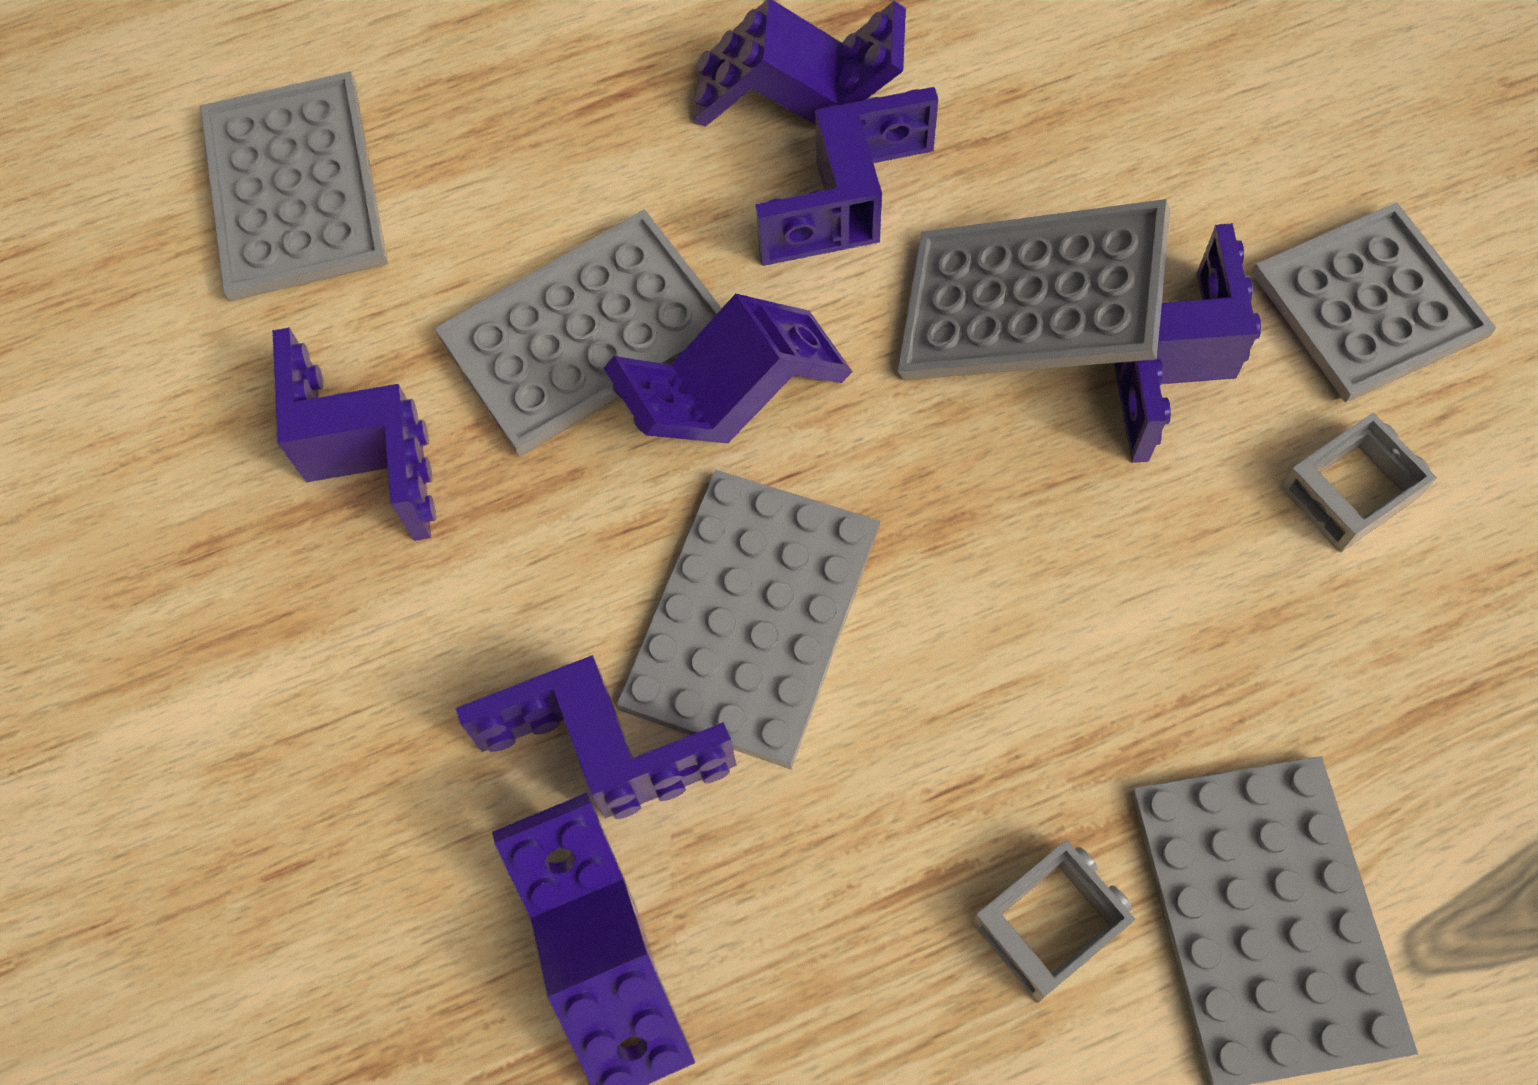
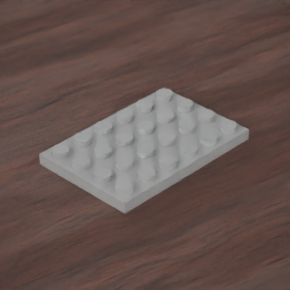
M351 71L200 105L223 289L230 301L388 264L357 88Z
M1167 199L921 232L898 373L903 380L1157 359L1170 220V207Z
M644 209L435 327V331L520 457L620 398L614 392L613 383L604 370V366L613 356L671 365L722 308Z
M715 470L617 703L619 711L689 735L724 722L731 738L733 750L792 770L880 529V521Z
M1322 756L1133 789L1131 795L1209 1085H1252L1418 1054Z

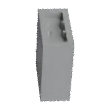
M1373 412L1295 465L1282 483L1281 488L1342 553L1419 499L1437 477L1430 471L1428 464L1421 457L1415 455L1398 438L1396 431L1390 425L1383 423ZM1357 447H1360L1402 491L1364 518L1321 474L1322 471Z
M1068 840L1058 846L977 913L972 922L1037 1003L1135 920L1134 916L1129 912L1132 906L1126 896L1113 885L1107 887L1095 873L1098 868L1092 857L1079 846L1074 849ZM1057 868H1060L1107 922L1108 926L1051 974L1002 914Z

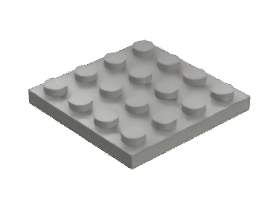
M1397 202L1256 263L1252 271L1255 279L1345 403L1489 338L1496 329L1495 325Z

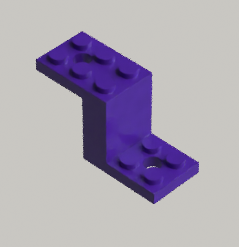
M765 0L758 8L751 9L737 27L733 30H728L716 46L710 51H705L700 56L696 66L698 81L693 95V102L695 103L693 121L704 127L708 126L750 89L759 92L815 125V110L868 99L903 72L906 8L896 1L891 2L882 11L873 14L869 21L855 33L849 34L842 43L774 0Z
M935 86L919 90L913 89L904 93L883 97H872L863 101L832 105L815 110L816 163L824 191L816 190L805 195L785 199L776 198L765 203L755 204L759 254L762 266L880 243L882 191L873 163L934 152L939 101Z
M1233 223L1218 224L1214 227L1196 273L1202 300L1162 303L1157 359L1114 363L1132 463L1150 461L1156 445L1161 444L1162 430L1165 424L1170 423V402L1167 397L1162 398L1161 384L1236 379L1244 362L1249 360L1250 350L1255 339L1260 337V316L1258 313H1253L1251 305L1252 281L1249 276L1244 275L1242 266L1244 247L1241 240H1236Z
M736 293L671 365L613 356L604 366V370L613 383L614 392L624 400L634 416V424L646 436L729 443L793 376L842 383L853 372L809 310Z
M290 327L272 330L277 440L281 449L306 482H313L388 468L390 502L393 509L414 541L431 538L430 522L436 521V509L432 496H427L426 483H431L433 476L428 457H424L423 446L429 445V435L425 421L418 420L414 400H407L399 384L318 397V390L324 387L323 376L320 367L311 363L305 343L298 342Z
M593 655L456 708L461 726L482 752L486 750L490 752L502 751L514 745L517 738L532 732L536 735L548 733L556 729L560 725V721L565 720L590 793L605 819L614 816L615 819L631 816L641 809L640 804L658 798L659 801L676 798L686 791L685 786L703 780L704 783L718 781L730 773V768L737 766L731 738L724 722L633 758L607 686Z
M586 792L493 831L494 844L531 919L548 999L590 1084L648 1085L695 1064L692 1050L659 977L636 903L588 793ZM556 849H568L571 851L570 856L564 861L554 863L546 860L547 856ZM636 1036L641 1039L631 1047L619 1046L623 1040L629 1037Z

